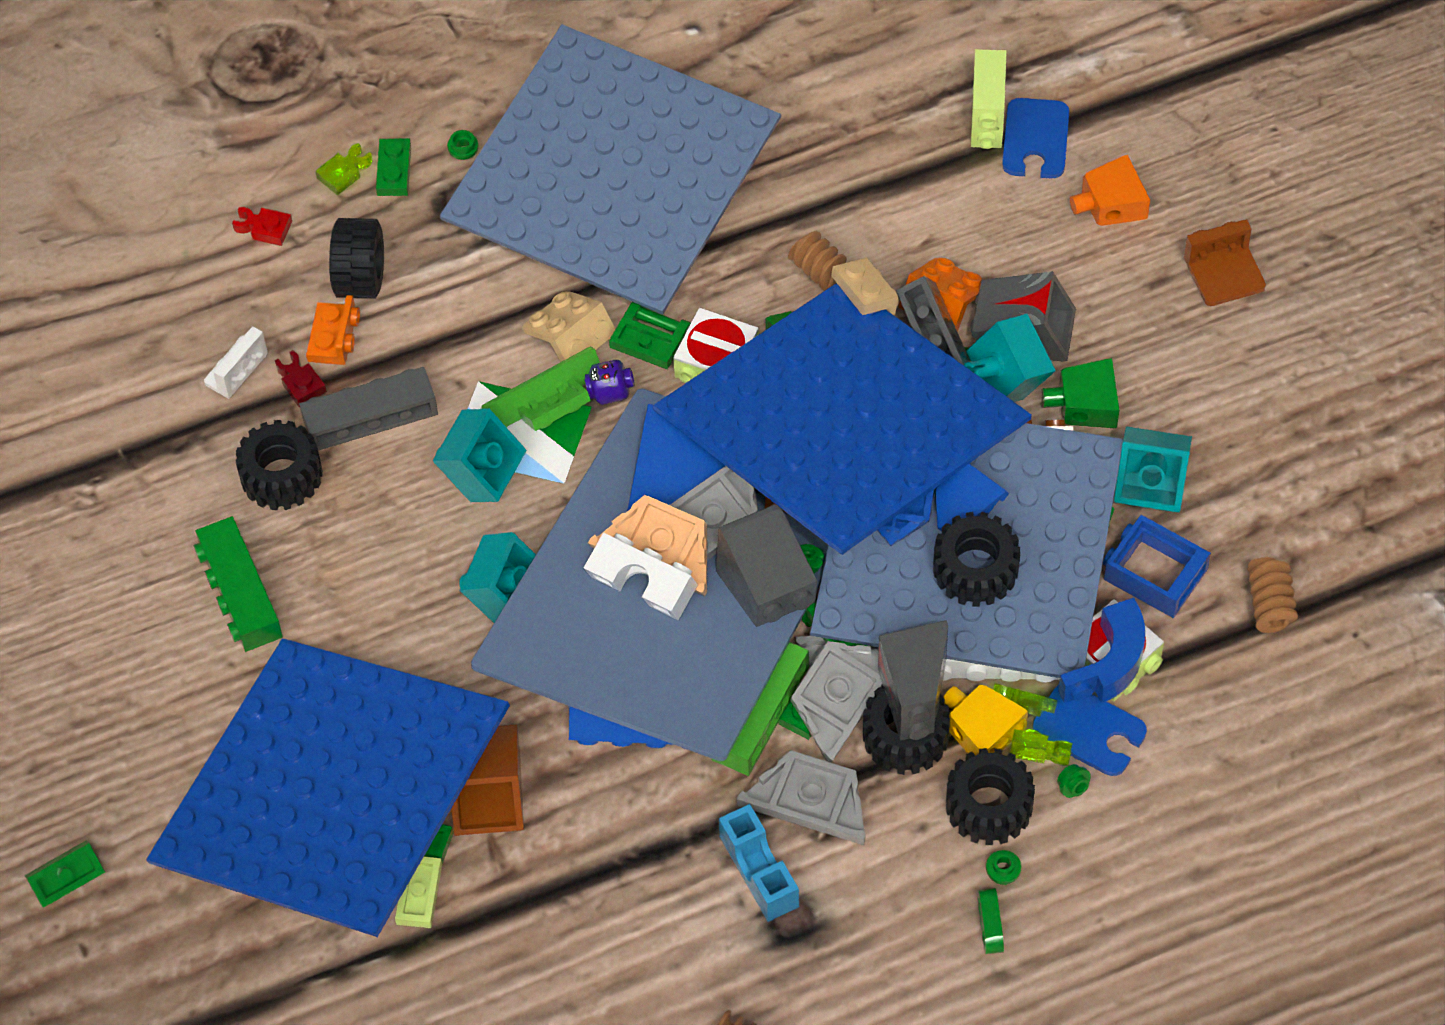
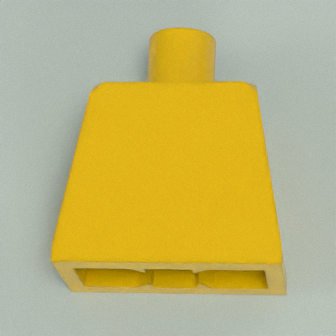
M979 685L968 696L959 688L953 686L943 697L945 699L944 704L952 709L949 714V732L967 753L973 751L975 755H978L979 750L987 748L988 753H994L995 748L1004 750L1027 728L1028 711L985 685Z

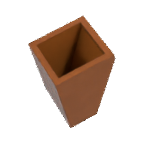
M517 724L498 726L452 806L454 836L524 830L521 758Z

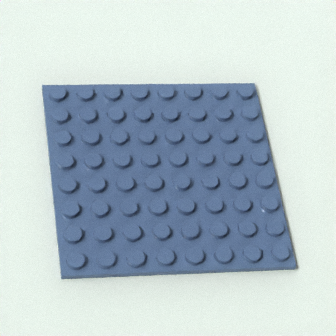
M561 24L440 214V219L663 315L781 119V114Z
M1025 423L970 463L1009 493L1003 502L999 500L988 514L990 519H993L995 515L1001 518L1002 526L1008 523L1012 527V535L1016 534L1019 539L1020 562L1018 577L1015 579V585L1012 590L1007 589V595L1000 600L996 596L994 604L987 605L985 601L980 602V607H972L973 602L966 601V604L962 605L958 603V597L955 596L953 599H950L946 596V588L941 590L937 585V578H934L933 558L935 540L938 533L941 534V531L937 527L935 488L930 521L894 545L890 546L876 530L843 555L831 546H828L810 636L879 647L880 635L947 620V659L1060 678V675L1085 667L1123 439ZM981 550L966 551L958 557L964 565L976 569L988 567L995 562L990 554Z

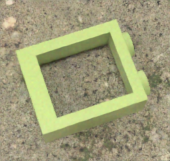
M975 49L971 147H981L984 149L1002 148L1006 50Z

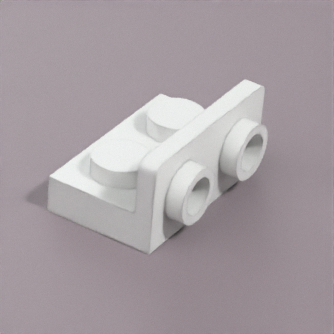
M252 326L245 335L240 336L232 348L218 361L213 370L204 379L205 386L230 399L268 354L263 332Z

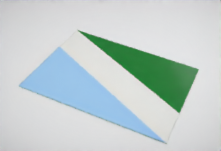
M478 381L468 409H482L483 404L509 391L511 388ZM582 405L576 412L568 413L553 421L550 426L534 431L522 419L508 426L507 429L527 450L515 473L564 484L592 407Z

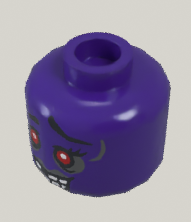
M618 359L593 364L590 367L589 374H585V383L590 399L595 398L600 405L627 399L630 392L629 388L635 386L631 368L625 369L623 363Z

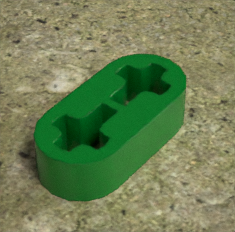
M996 888L978 890V909L985 954L1003 953V931Z

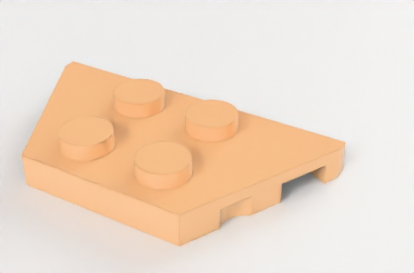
M644 495L632 505L628 512L621 513L611 521L613 524L604 533L612 537L616 533L623 535L634 543L632 547L642 552L645 548H649L663 557L661 561L671 566L674 562H677L692 571L691 576L698 584L694 592L703 596L706 595L707 523L704 520ZM603 532L599 536H592L588 544L595 548Z

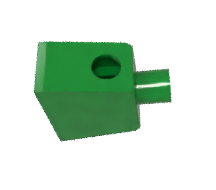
M1112 358L1063 368L1060 373L1059 387L1042 388L1043 408L1062 407L1063 419L1067 425L1117 428L1120 410Z

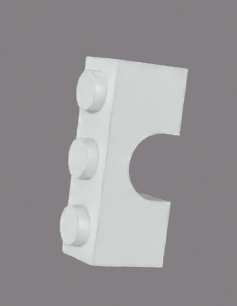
M603 532L584 566V569L591 578L621 591L625 582L631 576L646 574L649 576V583L642 598L650 607L679 620L698 586L691 576L692 571L677 562H674L671 566L661 561L663 557L649 548H645L642 552L632 547L634 543L623 535L616 533L612 537Z

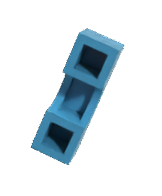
M748 804L720 817V839L767 922L798 908L799 888L783 860L778 863L775 860L767 842L766 831L752 806Z

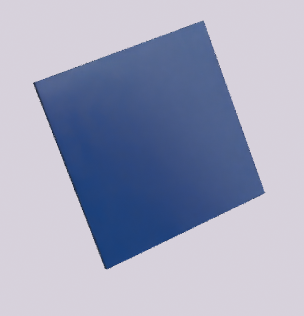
M837 283L653 405V410L841 555L963 469L968 463L970 464L1031 420L1032 414L886 309L862 315Z
M282 638L146 861L161 868L378 937L510 704L508 701Z

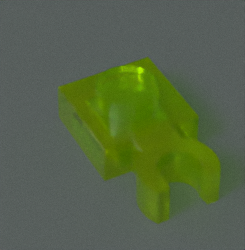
M359 143L354 144L350 147L346 157L337 153L315 171L316 178L338 196L360 178L359 169H366L372 164V154L368 152L363 157H357L362 153L361 145Z
M997 683L994 684L993 688L994 691L1017 704H1021L1028 711V714L1040 717L1042 711L1053 714L1055 712L1058 700Z
M1014 729L1011 753L1016 755L1017 759L1042 764L1045 763L1046 759L1058 765L1069 766L1072 743L1067 741H1048L1049 736L1042 735L1036 730L1026 729L1022 731Z

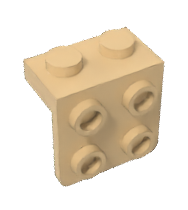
M867 257L833 266L832 278L862 315L886 309L895 316L896 307L899 304L897 292L889 286L882 277L881 272L872 265Z
M570 291L557 294L549 305L541 311L532 314L529 317V321L522 326L525 334L550 342L560 362L590 346L597 350L611 338L615 331V327L602 302Z

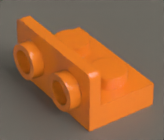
M346 295L345 304L317 302L306 353L308 362L346 365L348 353H353L355 336L352 334L353 327H358L360 322V308L355 307L352 295Z

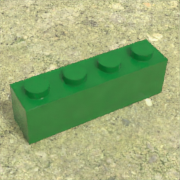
M233 516L195 530L199 542L193 545L200 563L207 562L209 569L204 572L211 589L218 588L220 596L216 597L222 615L229 614L232 620L227 626L234 643L241 641L244 651L247 652L283 638L279 620Z

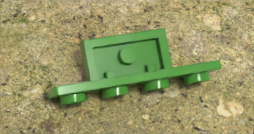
M590 346L488 401L482 405V409L490 408L506 427L520 419L534 431L550 426L553 421L568 413L576 412L582 405L591 401L588 391L582 386L586 384L585 374H589L590 367L593 364L600 363L596 350Z

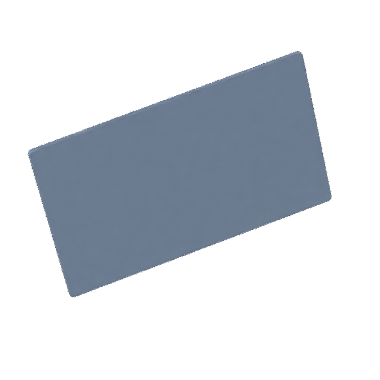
M638 389L471 661V667L474 671L714 760L724 761L731 752L807 608L782 616L775 622H768L756 627L717 574V554L707 560L706 595L703 596L694 592L679 620L650 607L642 598L649 583L648 575L635 574L625 582L621 591H618L591 578L586 572L584 566L594 550L588 544L590 538L594 535L599 536L613 524L611 521L621 513L627 512L648 404L654 405L666 397L646 389ZM755 488L758 511L765 509L766 496ZM784 512L799 545H814L820 548L824 554L822 559L823 565L814 574L817 579L818 590L829 545L787 512Z

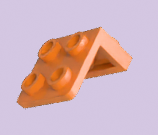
M934 258L910 273L906 285L923 276L934 281L958 332L967 305L974 301L979 294L982 278L974 272H966L956 267L949 259ZM900 301L898 308L904 310L902 303Z

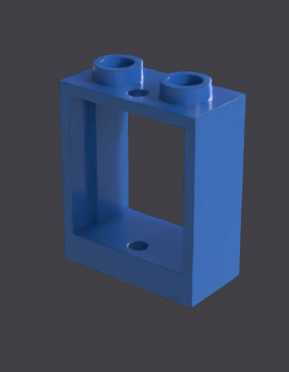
M1140 515L1134 525L1129 523L1121 535L1119 546L1116 549L1112 547L1103 560V565L1106 566L1104 580L1174 618L1207 572L1211 553ZM1141 542L1185 565L1168 591L1124 568V565Z

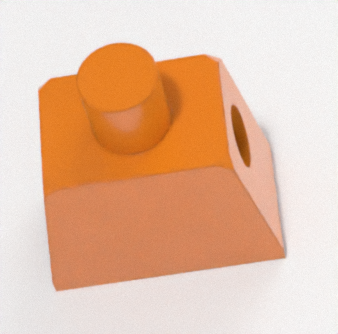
M1127 154L1087 172L1083 176L1082 193L1070 196V205L1075 215L1091 211L1096 223L1100 226L1148 219L1150 198Z

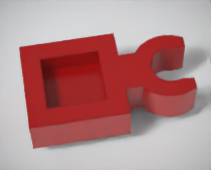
M239 207V218L246 220L242 222L233 220L232 222L233 229L237 233L245 234L251 231L252 240L282 246L292 224L291 214L261 208L257 215L253 214L249 208Z

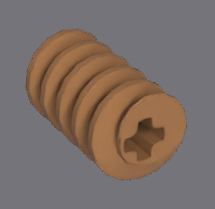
M813 231L799 239L792 246L788 258L794 260L795 265L802 268V271L807 276H811V279L825 291L836 284V281L831 276L833 266L846 263L847 258L844 254L838 255V249L835 246L829 247L830 242L826 238L821 239L820 232Z
M1261 557L1252 560L1248 564L1247 570L1250 573L1249 582L1253 596L1252 604L1255 608L1256 628L1262 633L1279 632L1298 619V613L1294 610L1296 608V601L1292 598L1295 591L1290 586L1293 583V578L1289 575L1291 566L1287 562L1278 561L1271 557Z

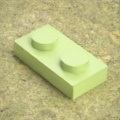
M423 857L398 901L395 916L396 925L432 927L442 869L441 858Z

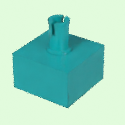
M1028 314L996 322L966 351L971 361L965 363L964 366L1014 402L1025 399L1056 371Z
M490 408L461 410L444 442L437 450L433 462L470 502H498L527 450Z
M1126 426L1114 502L1180 513L1192 436Z
M514 532L483 535L468 572L460 578L459 591L495 623L536 554Z

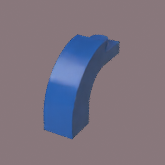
M1134 597L1102 608L1100 625L1111 649L1100 661L1060 675L1058 692L1064 703L1071 700H1084L1094 692H1096L1101 703L1106 702L1123 692L1135 678L1142 661L1146 631L1143 615Z

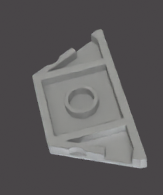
M727 466L670 504V506L698 517L707 523V560L717 554L718 527L758 511L755 488Z
M828 641L790 699L824 757L830 763L833 762L863 716L864 709H867L866 702L868 698H874V691L883 685L878 671L879 649H871V646L864 645L847 646L845 643Z
M790 750L778 760V764L775 767L768 769L759 777V782L746 793L742 791L737 797V806L744 807L750 804L756 812L860 845L865 844L866 834L862 819L856 770Z

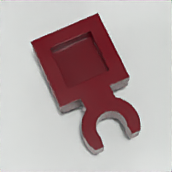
M292 350L289 352L292 360L291 364L284 365L278 358L275 360L278 373L284 376L281 378L284 388L298 407H300L299 403L306 402L313 397H319L327 391L325 384L312 366L308 363L301 367L299 355Z

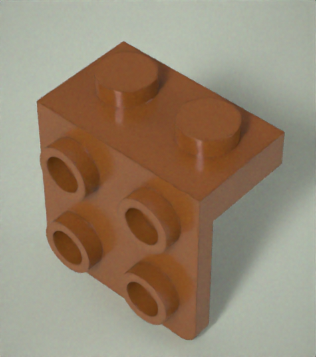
M1247 219L1238 222H1227L1220 227L1198 230L1191 235H1187L1184 260L1205 304L1208 306H1215L1251 296L1265 290V280L1249 250L1252 228Z

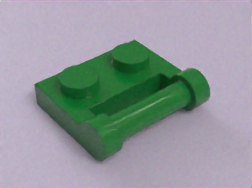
M632 302L611 336L609 345L614 350L668 370L691 322L684 319L677 321ZM638 320H642V321L647 322V323H649V324H652V325H655V326H657V327L663 328V329H665V330H668V331H670V332H673V335H671V334H669V333H666V332H663V331H661V330H658V329H656V328L650 327V326H648V325L642 324V323L637 322V321H638Z

